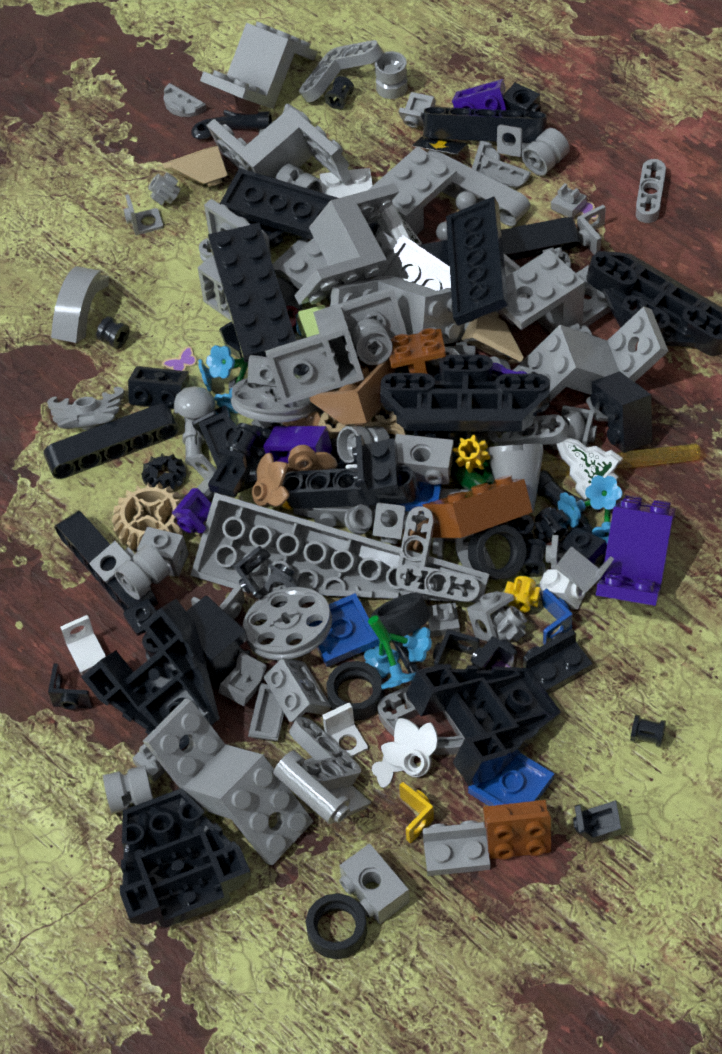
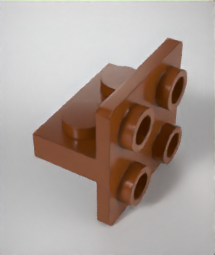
M427 328L417 334H399L391 339L392 352L389 357L391 368L408 365L410 373L427 374L425 361L446 357L441 329Z
M546 800L483 807L489 859L498 858L504 860L516 856H539L543 853L551 852L550 812L547 811Z

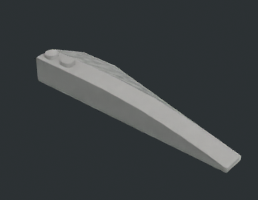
M218 493L214 494L205 524L207 529L202 534L191 576L234 588L237 584L240 585L239 580L241 577L233 566L258 546H261L271 556L249 573L260 589L263 588L273 570L268 568L270 563L277 568L280 564L285 565L295 572L293 578L300 582L298 587L312 589L321 595L349 596L356 593L357 597L397 598L409 593H416L404 590L397 584L396 571L401 551L400 547ZM407 550L411 557L421 555L420 553ZM259 556L253 558L249 563H252L255 560H257ZM428 556L426 565L428 568L465 574L476 578L480 583L481 592L479 597L472 602L480 601V597L485 593L490 574ZM409 570L408 574L402 575V579L407 582L406 586H410L412 581L422 583L420 589L424 590L425 578L428 572L423 571V577L413 575V570ZM442 575L434 576L430 581L431 588L436 592L442 591L446 587L445 577ZM452 577V588L449 595H454L453 589L463 591V597H468V594L471 592L474 593L475 587L471 586V581H466L465 585L455 584L457 577ZM276 582L271 586L270 593L286 587L283 583ZM421 594L424 600L457 601Z

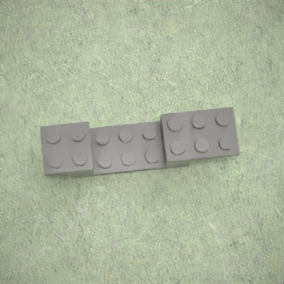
M417 146L368 190L395 183L399 193L392 200V204L397 208L404 221L411 227L414 234L418 235L424 229L423 207L457 178V170ZM379 226L376 234L374 235L375 238L382 230L381 226ZM313 238L278 270L280 277L300 289L316 269L329 265ZM377 241L380 247L384 246L382 243ZM331 295L325 297L331 301Z

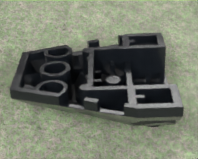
M182 788L123 810L122 846L124 852L123 859L121 860L123 879L122 885H120V896L130 923L147 925L155 922L160 927H170L226 905L231 900L229 892L240 889L251 877L250 869L241 848L223 834L222 828L217 823L213 824L206 817L205 811Z

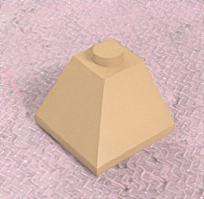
M218 146L209 147L162 163L164 169L199 184L207 183L208 187L222 183L221 178L228 176Z
M492 312L469 322L461 339L462 341L475 346L493 357L506 360L509 364L522 362L523 355L505 321L498 318L499 313Z

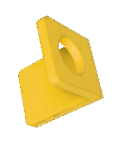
M402 782L399 785L400 798L419 813L406 827V840L412 843L423 832V829L427 828L434 820V808L423 792L420 790L414 791Z

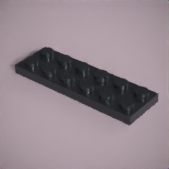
M239 168L219 204L225 205L238 217L312 240L314 237L309 229L310 225L331 200L338 199V197ZM378 221L368 224L373 235L376 234L380 226Z
M493 196L446 216L453 320L457 326L472 322L479 317L497 312L509 306L499 203Z
M260 223L208 234L210 248L244 362H249L250 355L267 357L266 350L296 341Z

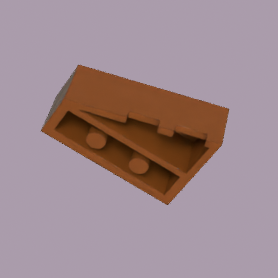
M512 475L496 478L495 483L488 485V483L471 487L470 491L453 493L446 498L422 504L435 517L432 538H463L533 512L525 480L512 479Z

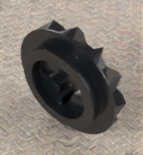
M161 453L160 457L154 458L151 456L150 461L143 464L142 480L145 486L149 483L152 487H156L160 483L163 489L170 486L171 489L175 490L184 482L186 468L182 459H177L174 454L165 456ZM168 467L169 473L164 472L163 475H160L159 477L158 470L163 471L165 468Z

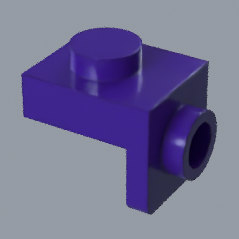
M192 488L172 514L177 518L179 527L185 532L204 533L207 528L203 523L208 518L212 503L198 488Z

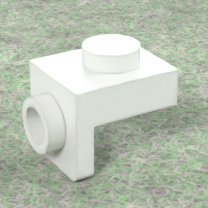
M546 569L538 585L541 588V600L543 598V591L547 588L557 599L565 600L571 609H578L585 596V592L557 569Z

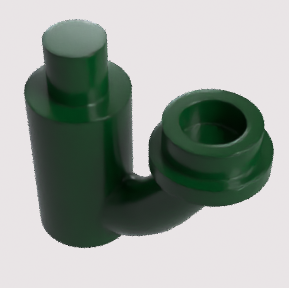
M489 460L484 461L483 470L475 468L471 473L467 471L466 465L461 467L457 464L452 465L451 474L454 475L455 482L468 491L476 485L484 483L491 485L494 483Z

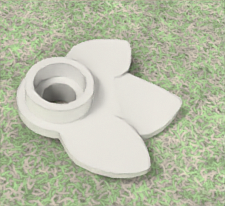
M399 718L395 726V742L383 744L381 746L382 753L389 764L402 767L408 775L412 777L423 776L431 767L430 756L438 745L437 731L431 722L419 729L412 721ZM415 756L421 759L419 767L414 764Z

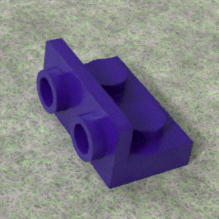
M501 79L457 91L452 99L454 108L506 110L507 107L503 98L506 89L504 80Z

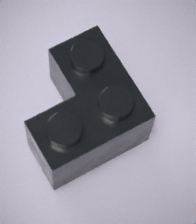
M620 371L592 381L590 400L595 409H598L608 417L607 438L609 442L623 453L652 443L651 394Z

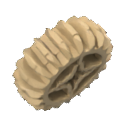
M147 483L146 488L141 489L137 485L135 492L127 490L126 498L119 497L118 505L114 506L112 523L115 535L123 546L128 545L132 551L138 548L147 527L183 535L184 530L179 527L177 518L172 514L183 499L178 492L173 493V489L170 486L163 489L160 483L156 487H152ZM172 514V516H171V518L169 519V521L164 525L165 521L168 520L167 517Z

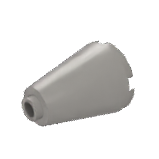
M543 444L488 447L487 452L490 455L488 460L494 480L507 475H512V479H524L533 511L529 514H533L544 451Z

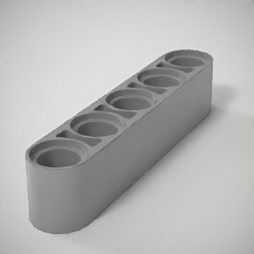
M429 150L427 152L457 170V178L441 192L455 199L461 192H471L476 197V204L494 196L499 203L500 222L508 226H514L530 209V202L522 193L437 150Z

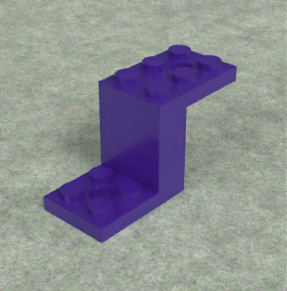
M625 495V498L617 501L613 507L605 561L610 556L614 560L599 580L596 596L656 606L661 592L671 527L676 508L670 507V502L654 500L652 504L643 503L641 497Z

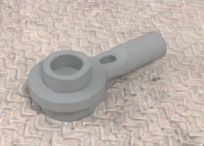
M359 504L346 512L344 518L345 525L353 534L363 535L369 531L372 524V511L369 505Z

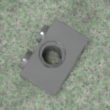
M396 434L398 466L410 467L419 482H428L433 485H449L454 458L453 440Z
M370 843L339 865L341 873L340 884L349 895L355 894L360 900L359 903L365 911V915L368 918L373 916L379 925L410 902L409 889ZM370 882H376L379 884V886L375 889H367L366 887H364L366 884Z

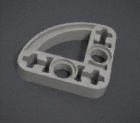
M409 686L383 697L378 703L379 719L393 737L399 718L409 720L420 715L406 696ZM401 700H405V704L408 709H405V705H402ZM391 706L393 710L396 709L397 713L392 715L390 711H386V708ZM445 710L443 713L457 736L438 737L437 748L432 753L435 755L457 754L465 739Z

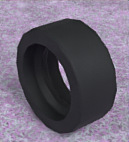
M499 524L474 533L468 545V559L474 570L490 574L489 579H508L516 575L523 567L526 559V544L522 535L515 528ZM492 535L504 536L510 545L509 561L501 569L489 567L484 559L483 549L486 541Z
M409 593L382 604L371 614V617L377 615L389 633L402 637L416 631L430 619V612L422 595L419 593Z
M360 661L345 662L337 666L328 677L326 684L328 702L332 706V710L348 703L339 698L338 687L349 679L358 678L366 680L372 685V695L361 703H350L353 707L354 721L365 720L378 711V703L384 697V691L381 688L383 684L382 677L377 669L368 663Z
M335 893L321 897L310 907L305 920L308 941L313 949L323 957L331 959L347 958L358 952L365 943L368 932L365 911L360 903L349 895ZM337 910L351 914L356 925L351 937L341 942H330L320 936L318 923L323 915Z

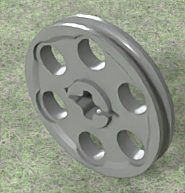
M248 378L239 381L232 388L231 404L234 410L247 418L258 421H295L311 414L315 407V404L310 402L309 397L283 405L276 386L249 383Z
M289 587L273 591L255 602L244 618L243 628L246 630L247 643L256 654L272 660H280L281 658L288 660L311 652L326 639L332 627V615L326 599L320 593L304 587ZM281 601H286V602H287V603H286L284 606H282V607H279V608L274 607V605H275L276 603H278V602H281ZM307 602H315L314 605H312L309 608L301 607L303 604ZM261 619L267 620V621H266L264 624H262V625H259V626L253 625V624H254L256 621H258V620H261ZM313 621H323L319 626H309ZM267 638L274 639L273 642H271L270 644H260L263 640ZM294 639H302L297 645H288Z

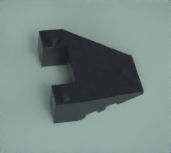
M177 599L161 607L141 625L160 650L136 671L133 672L117 650L98 661L81 676L101 702L107 706L111 704L123 713L122 717L130 722L133 720L146 729L145 733L148 735L185 698L192 700L210 725L219 720L196 623ZM187 734L180 739L179 747L181 750L189 744Z
M440 664L416 671L406 696L421 717L446 710L465 739L453 764L468 786L494 779L561 714L559 708L529 668L494 666L492 670H478L477 666L467 665L466 669H451L450 664Z

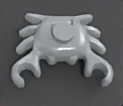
M114 387L115 394L103 392L102 400H97L93 397H82L75 400L72 405H69V398L58 403L57 397H52L47 401V404L51 410V415L54 416L53 421L58 423L59 428H82L83 430H89L97 427L99 424L108 423L115 418L119 411L121 400L124 397V389Z

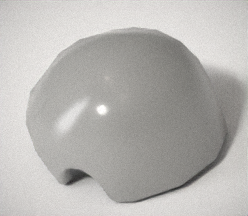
M197 386L188 387L177 394L174 401V412L191 419L201 418L215 411L216 404L213 395L205 388Z
M565 410L563 419L569 426L567 437L579 440L582 443L585 432V423L582 415L577 410ZM551 444L552 450H558L556 444Z

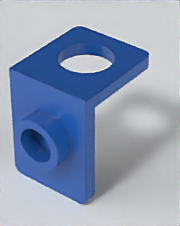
M547 588L543 591L542 605L556 621L544 629L543 644L550 642L556 634L566 633L572 629L573 614L570 612L568 605L563 599H557ZM561 626L556 633L551 635L556 628Z

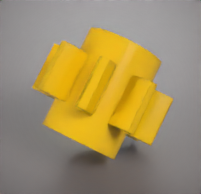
M472 435L471 439L464 440L460 438L459 448L453 449L455 455L460 456L455 461L457 465L461 467L466 464V469L469 473L475 468L483 470L484 461L490 459L488 452L484 451L488 447L485 440L478 443L475 435Z
M526 576L516 577L514 583L507 581L504 593L514 595V600L509 602L508 606H514L522 613L528 612L531 606L538 607L541 588L536 587V582Z

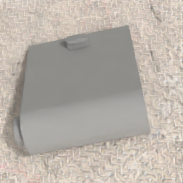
M294 750L286 754L274 769L273 774L328 824L340 823L346 817L368 808L372 803L353 785L327 790L301 767L303 763L316 760L314 758L304 760Z

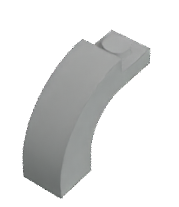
M75 266L68 273L57 298L51 338L77 343L86 337L87 319L91 302L98 291L108 287L109 276L100 275V270Z

